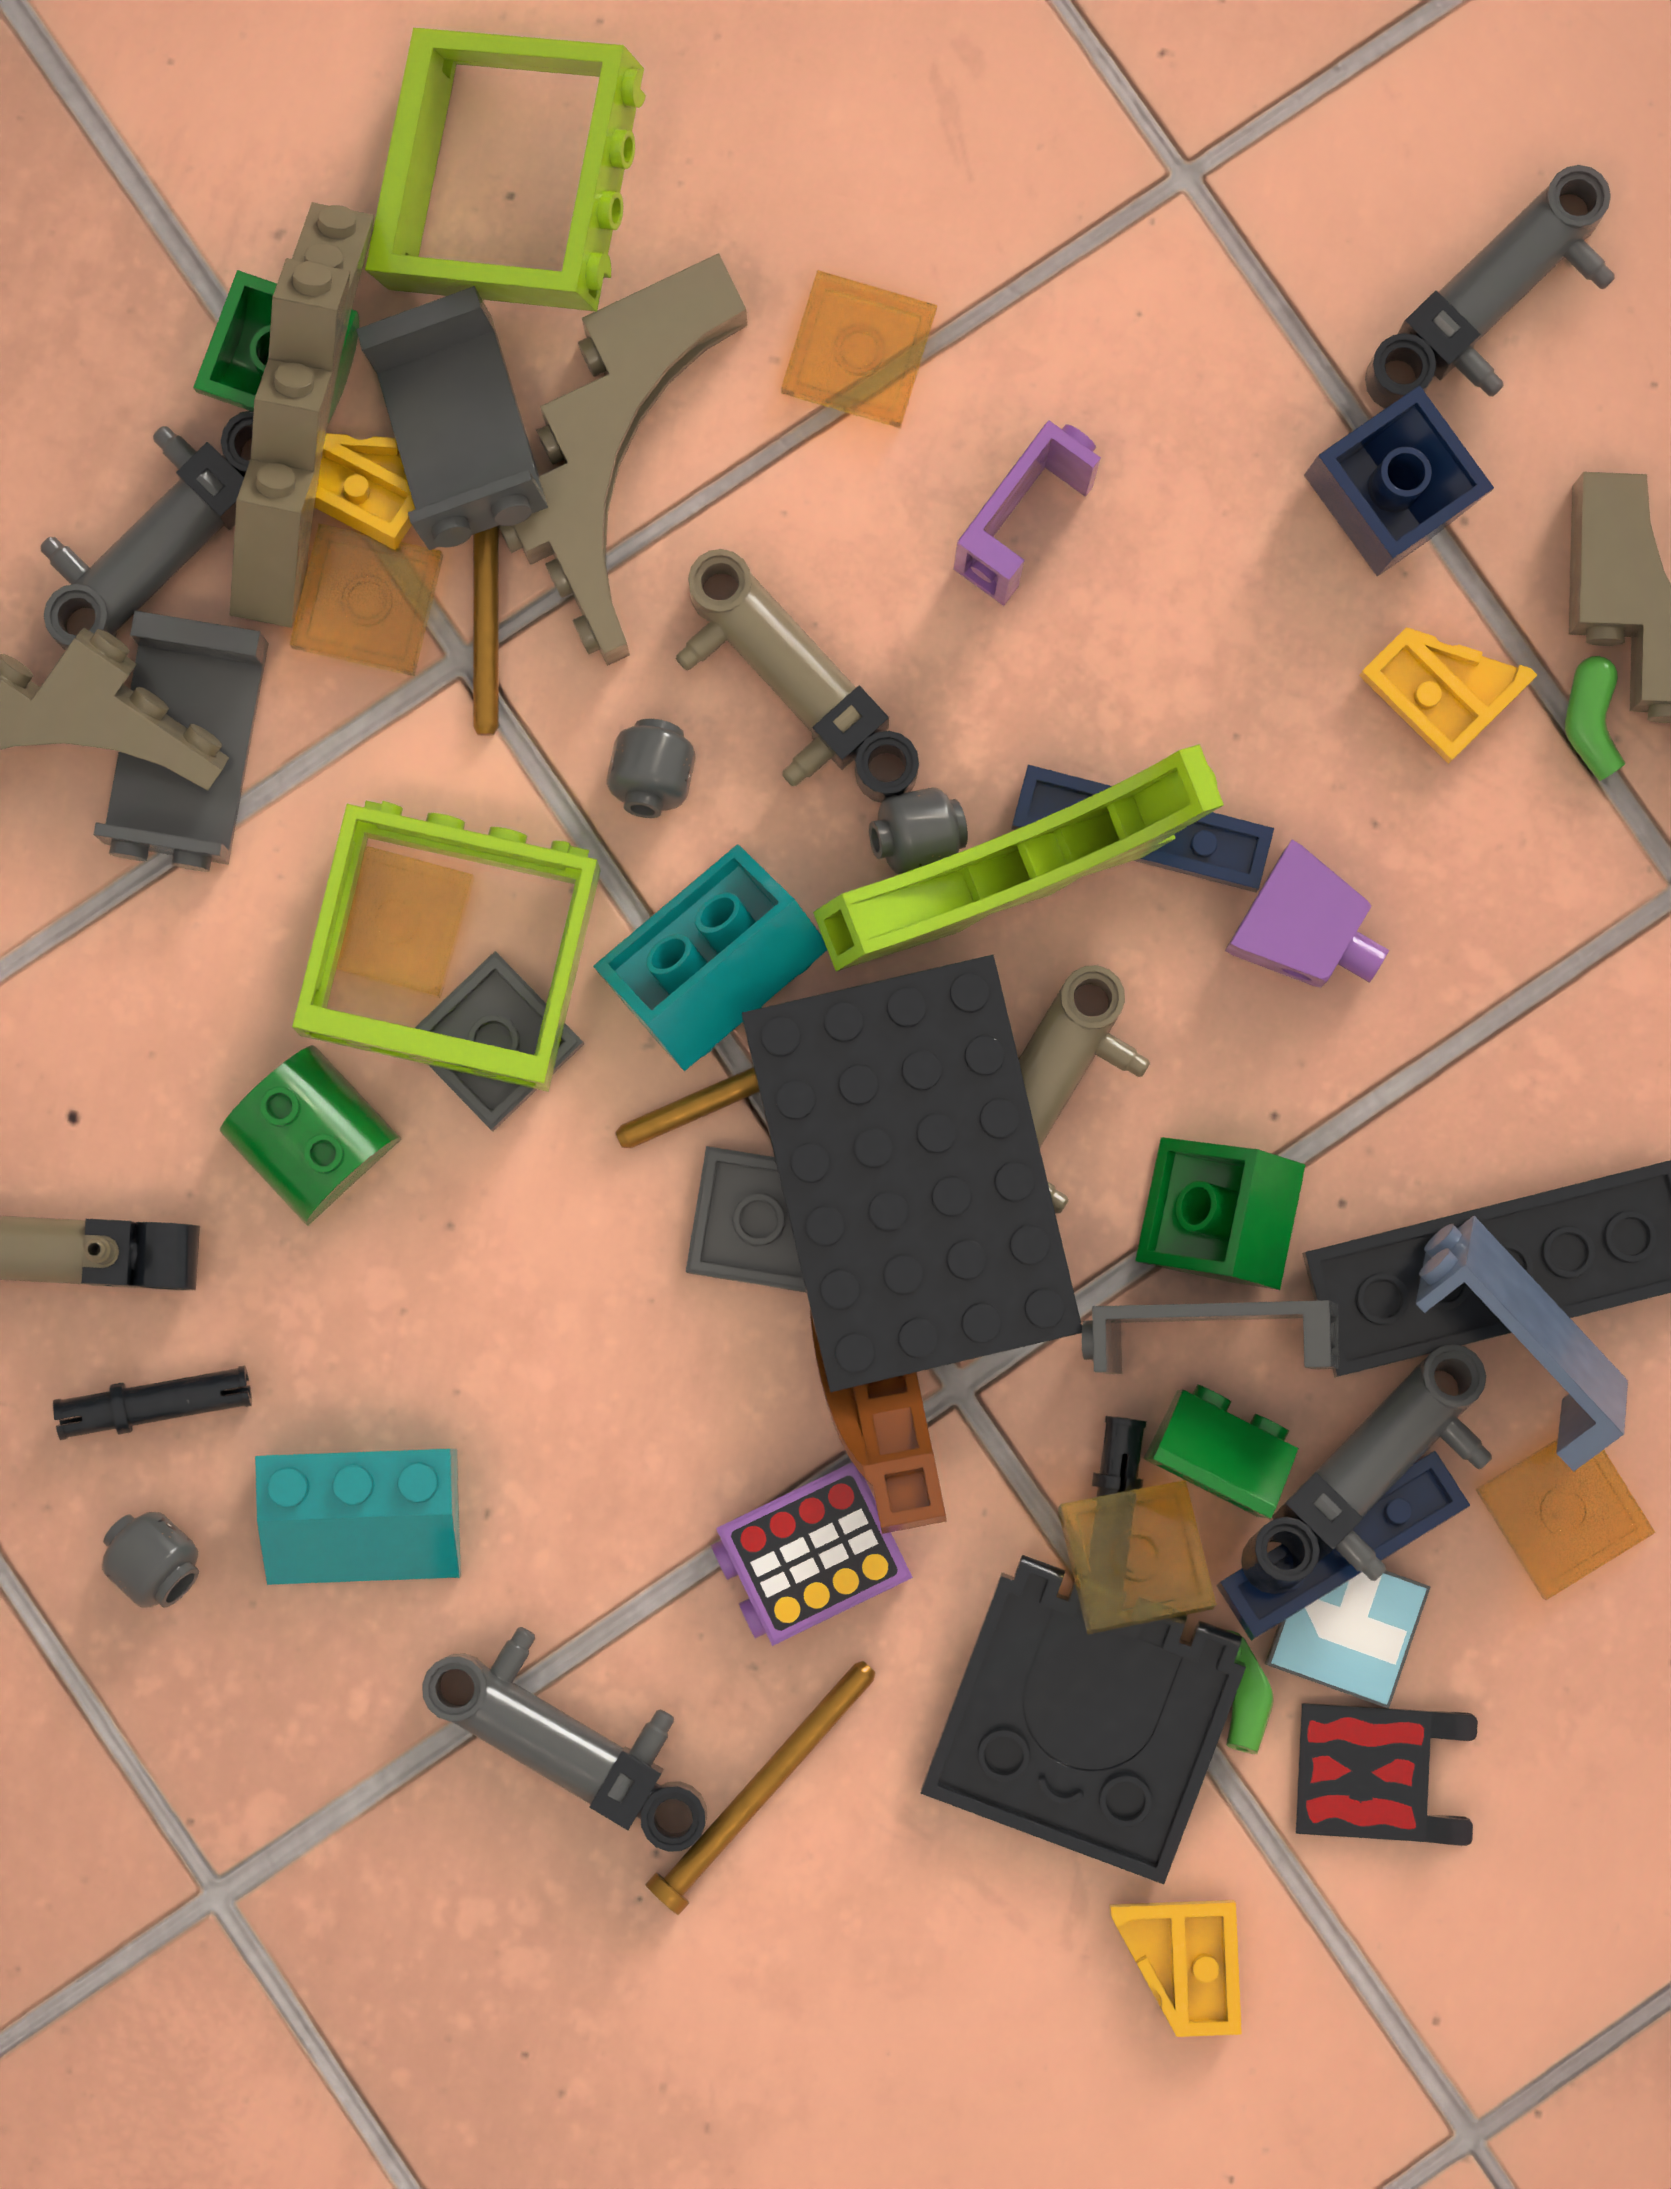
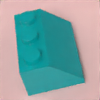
M737 844L593 967L661 1047L686 1071L697 1060L712 1051L717 1043L743 1022L742 1012L762 1008L769 999L789 982L805 972L815 960L827 951L822 935L796 900Z
M457 1449L255 1456L257 1525L267 1585L461 1577Z

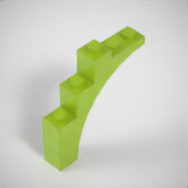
M1200 744L1181 749L1108 789L1024 827L936 862L840 894L813 912L835 971L837 972L959 933L990 914L1050 896L1083 876L1145 857L1176 839L1175 833L1224 806L1217 789L1215 774L1208 766Z

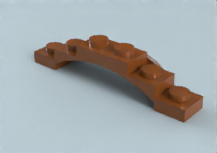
M810 1310L815 1356L826 1403L835 1429L849 1458L862 1476L873 1486L882 1534L947 1522L917 1372L830 1392Z

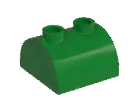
M237 270L193 386L197 393L254 412V399L269 358L272 298L277 283ZM351 310L328 423L342 396L358 340L356 329L359 328V315L355 310Z
M314 1045L297 1052L265 1077L241 1100L220 1127L222 1135L307 1226L401 1140L396 1132Z

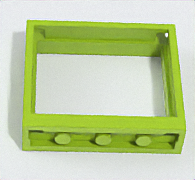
M413 28L365 271L388 290L448 296L475 286L482 300L597 312L603 278H611V260L608 252L612 232L619 228L623 217V198L620 190L624 170L630 168L635 155V138L632 129L636 108H640L643 105L646 97L645 93L640 89L644 72L642 65L624 45ZM456 65L599 77L562 271L419 257Z
M366 800L364 807L346 804L292 1028L302 1037L549 1092L601 872L597 859L589 858V850L573 847L570 845V842L552 841L550 849L526 844L527 835L507 828L490 827L488 835L464 830L465 822L449 815L428 813L426 821L401 816L403 808L386 801H382V804ZM368 838L575 884L534 1055L327 1009Z

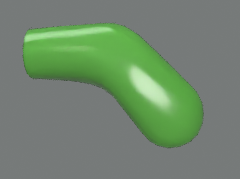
M1592 656L1583 660L1575 671L1565 718V732L1571 745L1595 777L1601 781L1624 766L1625 761L1611 739L1606 724L1607 711L1617 684L1618 673L1615 665L1607 658Z
M1227 1630V1631H1229V1632H1232V1633H1235V1634H1237V1635H1240V1634L1237 1633V1632ZM1242 1637L1235 1659L1244 1662L1246 1669L1232 1703V1717L1226 1745L1241 1752L1257 1754L1272 1711L1274 1698L1266 1675L1246 1640Z

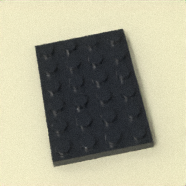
M994 954L742 1012V1020L830 1392L1082 1333L1080 1315Z

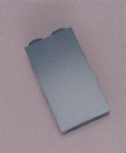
M1475 1216L1471 1217L1459 1228H1456L1454 1224H1449L1438 1231L1424 1248L1426 1253L1423 1268L1419 1273L1421 1279L1416 1305L1425 1313L1464 1282L1569 1393L1562 1399L1556 1454L1574 1472L1624 1435L1628 1380Z

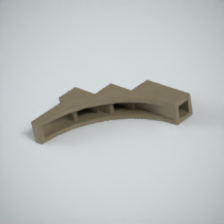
M312 202L292 259L286 258L272 298L269 358L254 399L251 459L236 500L230 616L290 628L293 626L305 588L314 504L331 402L349 318L372 237L374 215L353 211L340 205L328 206Z
M719 253L582 318L587 338L578 342L579 348L593 377L603 372L605 376L540 406L546 426L536 430L552 465L562 460L565 464L539 476L548 508L532 513L527 520L519 524L498 526L511 553L522 548L530 565L554 555L555 559L545 564L561 598L573 594L582 613V616L572 620L588 654L600 650L607 666L630 655L625 636L612 604L606 566L608 511L620 464L640 422L669 383L706 350L747 326L746 307Z
M1583 472L1572 486L1569 634L1586 635V643L1599 646L1620 645L1625 643V637H1631L1630 711L1648 712V720L1652 722L1671 723V583L1664 572L1650 522L1647 474Z
M83 627L41 687L30 681L33 674L26 666L6 654H0V750L14 746L62 743L111 749L162 765L207 791L229 759L227 755L219 751L222 743L213 734L196 724H190L186 728L166 714L169 707L158 696L142 687H137L135 691H132L124 685L137 663L127 657L130 652L128 647L104 630L97 629L93 634Z

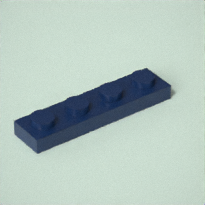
M1028 765L1011 829L1016 830L1112 786ZM1212 812L1175 833L1176 839L1145 857L1134 861L1257 892L1260 887L1274 828Z
M1434 1451L1414 1463L1368 1511L1353 1531L1376 1552V1557L1382 1561L1464 1511L1470 1504L1437 1452ZM1283 1544L1267 1553L1272 1564L1279 1569L1290 1570L1293 1568L1292 1553ZM1333 1549L1316 1564L1313 1571L1306 1578L1284 1593L1271 1594L1260 1591L1251 1585L1244 1575L1243 1568L1220 1581L1216 1586L1252 1641L1363 1572L1357 1571L1338 1551Z

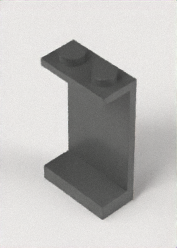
M475 286L356 329L361 349L378 375L415 510L408 512L409 519L428 550L437 547L448 548L458 546L466 542L471 535L499 525L512 526L527 520L532 513L548 508L493 319Z
M134 611L130 636L138 644L135 661L137 665L133 671L130 689L135 691L137 687H142L152 692L167 704L169 710L166 714L186 728L190 724H196L213 734L222 743L219 751L227 755L229 759L207 791L162 765L119 752L106 824L96 822L93 835L102 843L110 845L109 854L129 860L147 861L148 852L173 855L172 865L209 872L211 862L229 865L269 643L262 633L256 630Z
M1330 1300L1092 1306V1320L1083 1321L1082 1323L1084 1360H1092L1094 1362V1372L1122 1374L1121 1323L1303 1318L1305 1368L1340 1369L1338 1304Z

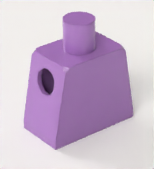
M1291 840L1284 849L1225 949L1226 952L1235 957L1319 988L1328 981L1337 964L1370 983L1389 952L1387 948L1357 931L1372 905L1294 840Z

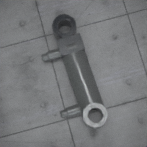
M1583 165L1569 166L1558 172L1549 186L1439 292L1436 290L1404 321L1398 335H1393L1382 342L1367 369L1365 379L1367 391L1373 401L1386 409L1419 385L1426 392L1434 375L1441 381L1455 367L1476 387H1480L1488 396L1494 397L1504 387V382L1495 374L1494 368L1474 349V346L1564 257L1587 280H1592L1600 289H1605L1615 279V274L1606 266L1605 260L1584 241L1591 236L1609 208L1611 194L1609 184L1603 175L1592 167ZM1566 194L1577 195L1587 205L1588 213L1581 216L1569 214L1562 207L1559 197ZM1392 361L1407 363L1414 370L1416 381L1405 385L1394 382L1386 373L1385 365Z
M240 412L226 424L221 437L223 455L208 442L196 451L169 427H160L154 433L153 440L163 450V454L179 469L176 474L180 480L91 567L68 546H64L56 537H48L41 544V552L50 560V564L71 584L55 591L47 601L44 610L45 626L51 636L64 650L68 648L76 635L69 634L67 631V622L73 612L81 608L94 609L95 622L89 631L94 634L97 629H101L116 637L117 630L134 615V611H138L223 526L230 530L235 525L236 500L250 462L243 459L241 453L246 442L252 439L254 412Z
M1456 1344L1441 1346L1430 1353L1320 1468L1300 1486L1272 1515L1273 1520L1254 1534L1243 1549L1242 1568L1244 1575L1251 1585L1262 1592L1271 1594L1287 1592L1313 1571L1316 1564L1333 1549L1338 1551L1357 1571H1362L1371 1581H1376L1386 1571V1566L1376 1557V1552L1353 1531L1368 1511L1439 1437L1462 1459L1468 1460L1477 1469H1482L1492 1459V1454L1482 1446V1441L1458 1419L1479 1398L1485 1388L1486 1372L1482 1361L1476 1353L1465 1346ZM1435 1371H1444L1453 1376L1458 1385V1395H1448L1439 1389L1434 1378ZM1269 1542L1281 1543L1289 1549L1293 1557L1292 1569H1279L1272 1564L1267 1554V1544Z
M523 1627L517 1628L511 1640L506 1642L491 1669L486 1667L477 1657L462 1653L451 1654L435 1662L426 1672L422 1683L423 1699L428 1709L438 1718L455 1723L589 1803V1808L626 1830L630 1829L635 1818L638 1817L641 1819V1828L647 1840L656 1848L668 1852L682 1851L693 1846L701 1837L707 1820V1805L701 1793L692 1785L680 1781L667 1782L663 1785L657 1784L664 1769L653 1762L667 1740L668 1731L674 1723V1717L661 1709L657 1710L651 1721L645 1724L632 1748L629 1749L626 1746L622 1748L513 1683L527 1659L529 1649L535 1640V1634ZM450 1669L465 1671L474 1683L472 1699L464 1705L450 1703L441 1692L440 1683L442 1677ZM668 1799L683 1801L692 1812V1824L681 1833L665 1831L659 1826L656 1819L657 1807Z

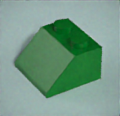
M1161 1137L1135 1261L1222 1281L1280 1290L1306 1164L1259 1149Z
M1197 1384L1193 1394L1183 1389L1177 1390L1143 1459L1256 1517L1271 1519L1299 1449L1285 1442L1289 1430L1258 1414H1254L1251 1422L1248 1423L1228 1413L1227 1410L1232 1401Z

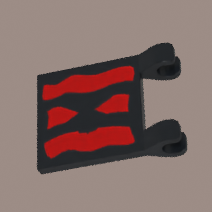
M1302 1703L1296 1834L1416 1841L1459 1846L1471 1844L1473 1840V1824L1469 1818L1465 1816L1427 1815L1430 1739L1472 1741L1477 1736V1718L1473 1714L1466 1712Z

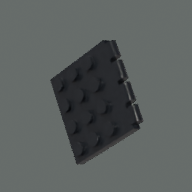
M1022 1555L1014 1577L1001 1572L922 1784L920 1794L1165 1884L1246 1669L1244 1662L1235 1659L1242 1636L1199 1620L1191 1641L1182 1640L1180 1637L1187 1620L1186 1615L1138 1598L1130 1619L1120 1617L1119 1614L1126 1593L1077 1575L1069 1597L1061 1595L1058 1591L1065 1570Z

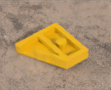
M326 433L314 508L396 550L412 526L408 512L415 510L396 439L373 436L368 439L358 440L346 434Z
M1406 627L1361 671L1359 676L1449 764L1537 677V674L1529 667L1523 665L1514 667L1484 657L1481 651L1460 644L1451 646L1439 642L1433 635Z
M1234 1900L1109 1905L1112 1920L1176 2037L1242 2035L1236 1902Z

